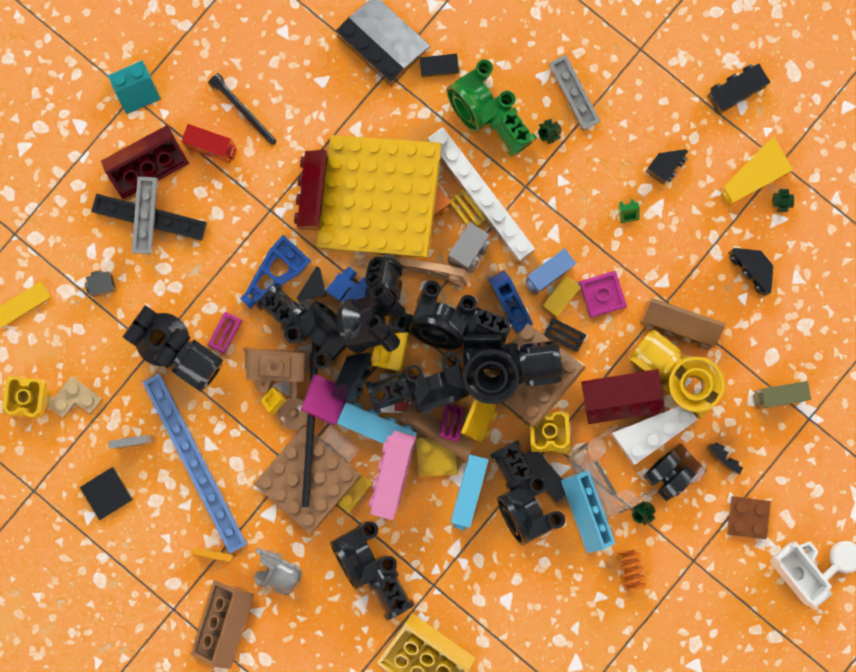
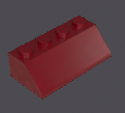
M168 125L101 160L106 175L122 200L136 193L138 177L157 178L159 181L189 164Z
M327 150L305 151V155L301 156L300 168H303V173L298 178V186H301V191L296 196V205H299L298 213L295 212L294 224H297L298 229L319 231L321 228L319 223L322 215V200L324 197L328 161Z
M658 369L581 381L588 425L665 413Z

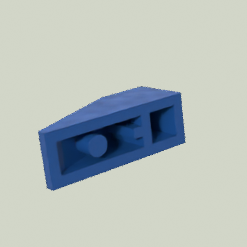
M503 270L487 279L506 316L512 320L515 332L522 331L527 324L533 325L509 275Z

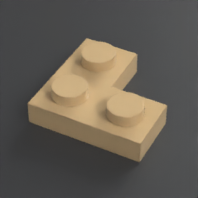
M70 376L48 407L62 418L67 416L75 404L79 405L89 414H92L103 398L75 377Z

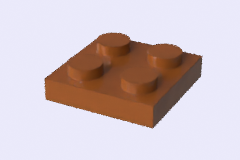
M731 496L727 535L767 540L771 501Z

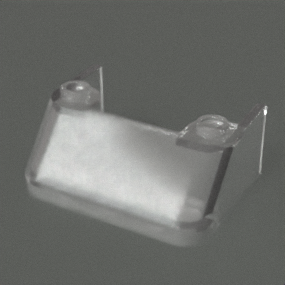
M617 425L612 426L574 449L568 455V463L575 474L589 470L606 518L617 516L657 493L656 489H650L638 497L635 492L629 489L617 493L597 460L606 453V445L602 438L619 429Z

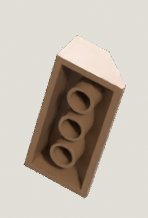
M654 298L647 301L640 321L641 324H644V328L648 330H661V334L668 337L676 335L680 337L681 341L691 344V341L699 343L698 347L706 350L716 347L726 323Z
M214 580L190 655L211 666L231 669L254 594L242 588Z

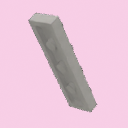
M564 55L550 62L549 67L581 129L584 131L600 123V119L567 56Z
M137 178L132 243L133 254L152 255L157 178Z

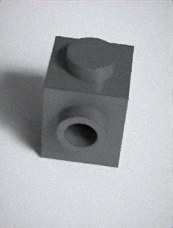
M101 270L91 273V276L86 277V291L94 298L117 292L113 275L109 271L103 273Z

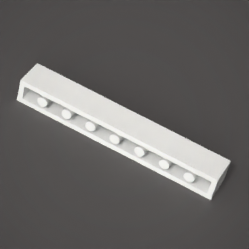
M442 127L428 137L427 142L442 144L440 160L484 215L486 221L518 263L534 252V246L445 129Z

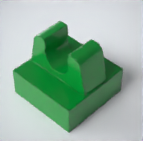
M631 199L630 204L624 205L623 201L619 203V219L621 223L640 219L638 202L635 203Z

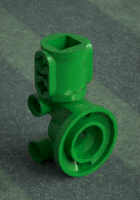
M482 59L473 70L446 88V94L455 113L470 130L478 132L490 123L489 128L492 131L495 130L508 148L510 157H514L531 145L537 137L535 134L530 133L517 115V109L515 107L512 108L516 101L514 93L505 90L494 99L491 91L485 85L493 71V65L489 60Z

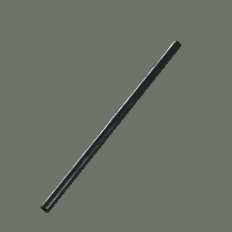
M313 341L310 383L313 375H318V368L313 365L312 360L313 356L320 350V347ZM310 414L307 415L301 507H309L315 427V417Z

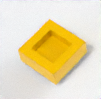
M272 387L261 399V402L267 411L274 415L286 400L277 388Z

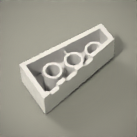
M678 406L665 411V413H660L612 432L610 435L631 464L635 465L698 419L693 412Z

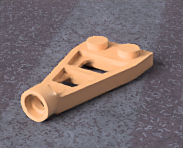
M397 255L393 256V259L397 260L404 269L451 281V284L454 286H468L469 276L466 269L404 258Z

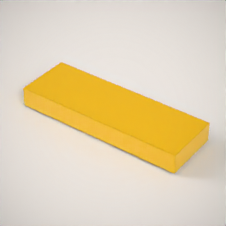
M42 281L0 306V326L2 328L52 298Z

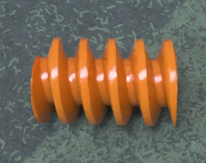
M637 549L616 552L618 555L623 556L618 559V562L624 563L623 566L619 567V570L625 571V573L620 575V578L626 579V581L621 583L622 586H627V589L623 591L639 590L646 587L645 583L640 582L645 579V576L639 575L644 569L638 567L643 561L637 559L642 555L641 552L635 551Z

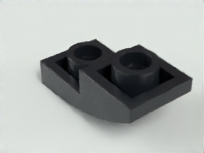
M717 442L714 445H707L708 451L723 467L740 475L743 467L739 466L740 462L729 457L726 460L729 452L724 450L725 446Z

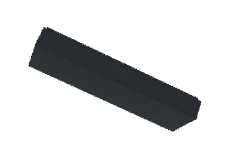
M528 450L524 457L530 469H534L536 473L534 477L542 476L547 482L546 491L556 502H559L566 496L561 483L562 478L540 452Z

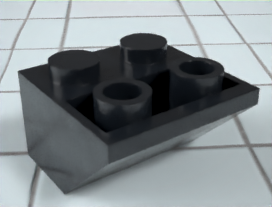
M370 353L348 355L334 385L332 396L354 404L356 397L360 398L363 386L368 380L372 367Z

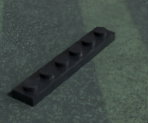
M96 194L91 212L134 223L135 203ZM156 209L154 229L203 241L207 222Z

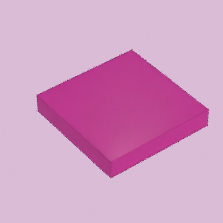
M616 270L579 281L590 318L627 307Z
M315 374L312 377L301 411L334 426L338 422L345 401L332 396L335 383Z

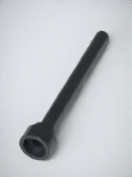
M216 73L211 77L208 84L213 89L220 90L271 145H275L277 142L276 138L228 89L220 73Z

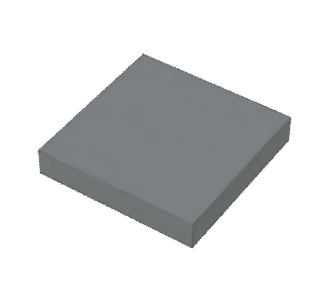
M143 435L112 440L108 442L109 449L154 443V436Z

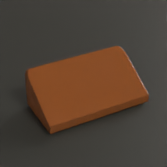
M678 443L673 448L682 458L676 469L678 470L687 464L696 473L695 477L689 482L690 484H693L707 472L682 443Z

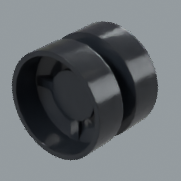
M673 449L660 458L643 476L651 486L658 484L660 481L663 482L657 493L665 501L670 500L685 490L690 484L689 482L696 475L687 464L678 470L676 469L682 458Z

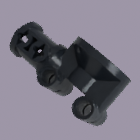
M376 256L371 259L365 278V283L367 284L365 297L347 299L339 305L337 312L338 329L343 342L352 352L360 353L368 348L380 345L386 351L392 352L400 344V339L387 326L385 317L389 316L391 320L397 321L405 314V308L399 302L402 289V281L400 279L402 266L393 258Z
M432 280L424 284L409 325V332L417 340L434 348L453 350L460 346L464 334H502L503 345L505 344L511 329L512 320L477 307V301L472 295L462 296L455 309L447 304L436 302L441 290L440 285Z
M279 283L274 284L261 297L257 307L261 311L265 310L281 325V329L284 331V338L289 343L305 342L309 337L322 348L313 356L312 361L316 368L325 369L333 367L337 363V357L347 347L338 329L337 314L318 300H315L308 309L304 305L299 306L282 290L283 286ZM296 330L298 331V337H297V338L295 337V331H296ZM324 356H326V358H327V363H326V364H324V362H323V357H324Z
M144 305L122 336L136 346L138 353L145 361L152 365L164 366L167 369L172 365L173 369L171 371L200 392L212 383L223 365V359L194 339L189 342L191 337L187 327L179 318L169 313H156L146 305ZM161 329L166 334V341L161 346H155L152 344L151 336L156 330Z
M557 341L524 344L520 346V350L517 343H508L502 345L501 350L485 349L480 351L479 348H468L462 351L465 368L463 374L465 387L474 399L482 403L497 404L506 401L514 394L518 385L523 382L527 386L558 383L563 378L560 348ZM489 364H495L501 369V372L496 377H489L485 374L484 367Z
M446 352L441 357L444 371L424 377L419 366L412 364L406 367L404 374L400 370L397 371L395 376L371 383V381L365 382L375 413H380L382 408L403 401L407 403L412 402L413 399L418 413L470 396L464 384L459 356L453 352ZM449 355L455 358V363L452 366H447L445 363L446 357ZM411 368H417L419 371L418 376L414 379L408 376V371ZM395 382H397L399 386H403V389H401V395H399L397 391L393 392V389L395 388ZM389 386V390L392 397H389L388 391L385 387ZM377 388L381 392H385L382 402L378 397H374L377 394Z
M517 440L490 454L492 460H496L507 482L505 485L510 490L497 497L500 512L514 538L521 546H524L544 534L564 526L565 516L560 511L543 515L534 497L546 490L547 482L542 476L534 477L536 473L534 469H530L519 448L521 444ZM512 454L511 457L505 458L506 455ZM521 471L520 475L514 476L515 472ZM533 482L537 484V490L533 488ZM551 517L555 519V525L551 523Z
M364 521L358 527L329 543L352 587L357 590L369 583L370 591L375 592L385 611V619L390 620L412 608L415 603L413 599L409 600L398 579L399 573L396 570L397 562L395 558L382 555L375 559L366 541L378 534V526L372 521ZM367 524L371 527L369 535L364 533V527ZM385 559H388L390 563L387 569H384L382 566ZM385 582L390 583V585L388 586L389 590L384 589V587L386 586ZM394 600H398V601H399V602L397 603V606H398L397 608H395V607L393 606V605L395 604V601H394Z

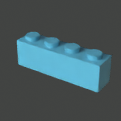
M346 402L337 422L339 425L383 444L387 440L388 435L391 436L394 430L413 436L417 435L414 432L415 429L409 425L404 424L403 427L397 425L398 420L389 416L386 419L379 417L380 413L376 414L375 410L370 408L368 411L361 409L362 405L354 402V404Z
M589 470L572 474L562 479L561 483L586 552L604 550L615 544Z

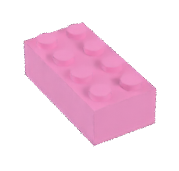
M395 430L391 436L388 435L382 453L385 454H383L379 462V473L373 486L375 490L369 502V507H372L370 514L390 520L394 519L399 508L417 436Z

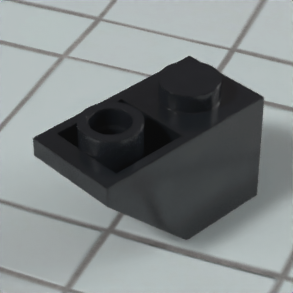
M683 149L658 153L645 172L663 185L666 181L671 182L677 174L674 170L677 166L682 167L688 159L685 156L688 151Z

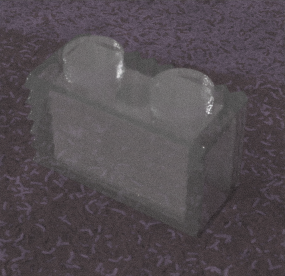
M330 425L319 438L348 464L361 451L355 443H352L349 438H346L333 425Z

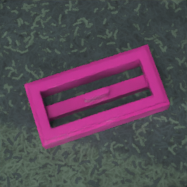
M225 312L208 346L226 354L243 320ZM227 317H229L230 320L216 346L214 345V342L216 341ZM234 320H235V321H237V322H236V324H235V326H234V328H233V330H232V332H231V334H230V336H229V338H228L226 344L224 345V347H223V349H222V348H220V347H221V345L223 344V342H224V340H225V338H226V336H227V334H228V332H229V330H230V328H231V326H232V324H233V322H234Z
M445 405L439 437L458 442L465 407L457 408V405ZM451 411L448 434H445L448 412ZM458 413L455 436H452L455 416Z

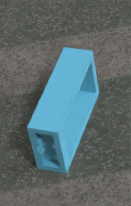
M469 454L451 518L454 528L465 530L466 527L470 528L489 459Z

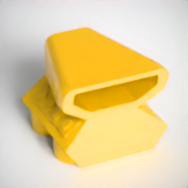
M409 333L395 334L400 339V344L392 352L386 351L382 345L374 347L371 366L392 371L403 370Z
M8 376L5 381L3 396V414L42 418L44 410L48 409L50 400L47 380Z
M568 412L548 413L536 428L530 424L531 452L553 451L561 454H570Z

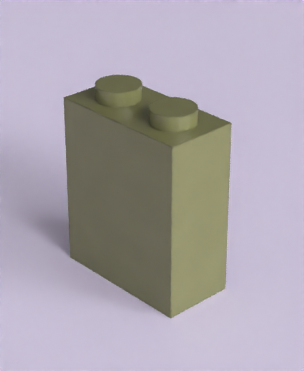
M808 381L754 390L755 394L752 395L754 406H757V409L811 400Z

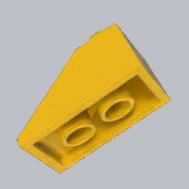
M474 399L460 434L482 442L483 439L487 440L491 431L488 428L490 421H495L498 413L495 410L496 406Z

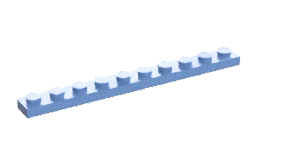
M159 373L145 380L142 383L229 554L248 545L161 374Z

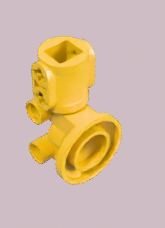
M650 331L630 355L629 361L641 371L658 369L662 389L670 394L675 403L681 408L691 411L695 416L703 419L707 412L719 402L726 390L721 370L709 359L680 356L682 352L657 331ZM689 378H696L701 382V390L698 394L693 395L686 390L685 383Z

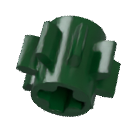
M548 119L544 123L539 124L538 134L542 141L547 140L548 144H551L561 138L562 129L557 121L552 123V120Z
M789 189L778 190V193L773 194L772 206L778 207L777 212L787 213L789 208L794 206V194H789Z
M642 500L632 506L633 510H635L632 513L635 522L643 523L645 526L655 519L653 514L656 510L651 503Z

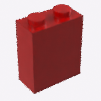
M187 124L181 140L187 149L226 163H230L231 159L234 160L237 149H235L236 146L231 138Z

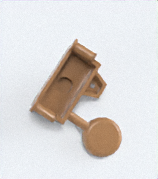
M244 347L246 379L254 380L258 392L267 393L273 387L275 381H291V398L285 399L286 402L277 411L278 420L281 425L291 430L300 429L305 426L308 413L301 411L304 401L298 398L299 382L305 381V372L310 371V354L312 351Z

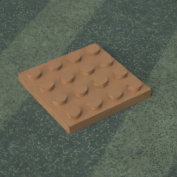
M527 324L511 343H517L520 350V346L524 344L551 340L530 324ZM561 348L560 355L563 372L561 382L527 386L523 382L518 385L516 391L509 399L503 401L535 428L586 369L584 365ZM489 369L485 374L489 377H496L500 374L501 370Z
M303 426L257 479L254 485L312 535L362 475L314 434L309 507H301L307 427Z

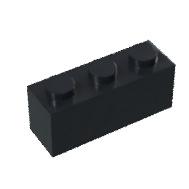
M759 63L755 66L752 64L742 69L743 73L738 76L735 73L726 79V83L722 85L718 83L710 88L711 92L707 97L718 115L766 88L771 83Z

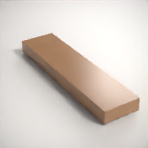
M411 403L400 418L405 424L465 460L476 444L460 434L458 442L439 437L442 422L426 412L418 413L417 407ZM446 425L445 434H448L449 426Z

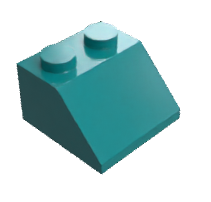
M143 60L108 75L126 114L161 100Z

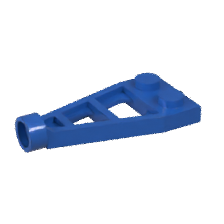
M282 235L268 251L247 291L240 300L251 309L274 284L279 283L283 286L297 277L312 261L288 238ZM276 258H280L289 266V270L278 277L270 272V267ZM267 274L273 280V284L267 289L261 290L257 284L261 277ZM249 294L254 296L253 300L249 297Z

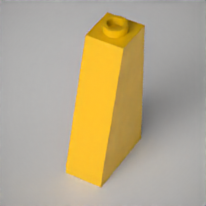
M775 137L771 138L721 188V197L725 203L728 202L729 205H732L793 171Z

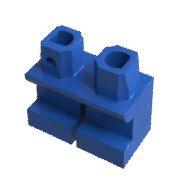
M348 267L342 274L339 273L326 289V292L339 302L351 298L360 299L365 297L367 284L364 277L358 285L352 282L357 272Z

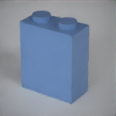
M564 248L530 273L526 278L527 282L525 285L531 293L535 292L538 295L574 268L576 262Z

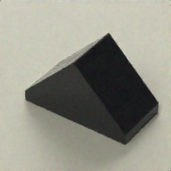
M316 266L296 298L299 302L327 296L322 272L319 267Z

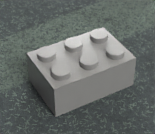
M469 222L449 253L448 262L455 267L466 269L467 274L469 271L473 272L479 263V255L483 256L489 247V234Z

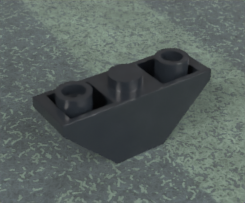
M741 248L730 250L728 252L730 261L742 269L741 273L747 280L753 282L755 291L759 295L763 294L764 297L770 294L773 264L761 250Z

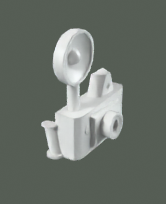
M811 541L802 545H798L797 542H789L777 555L771 556L770 562L802 603L817 611L818 606L832 596L829 591L832 586L828 580L836 572L849 574L856 571V544L853 542L839 541L833 545L829 554L832 566L824 574L813 563L819 551Z

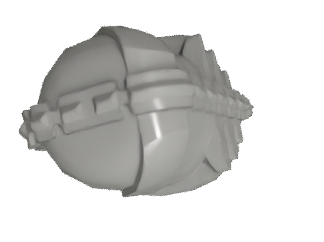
M256 548L255 552L260 555V562L268 567L267 571L255 573L254 579L256 584L266 586L268 589L273 587L274 591L279 594L289 595L292 593L302 577V571L299 566L289 563L284 559L282 560L281 553L277 554L274 551Z

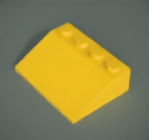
M411 613L376 664L387 672H468L475 657Z

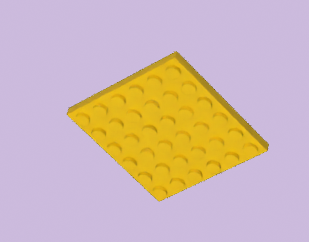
M331 135L324 197L322 200V215L319 223L321 228L318 231L317 248L428 258L442 144L438 142Z

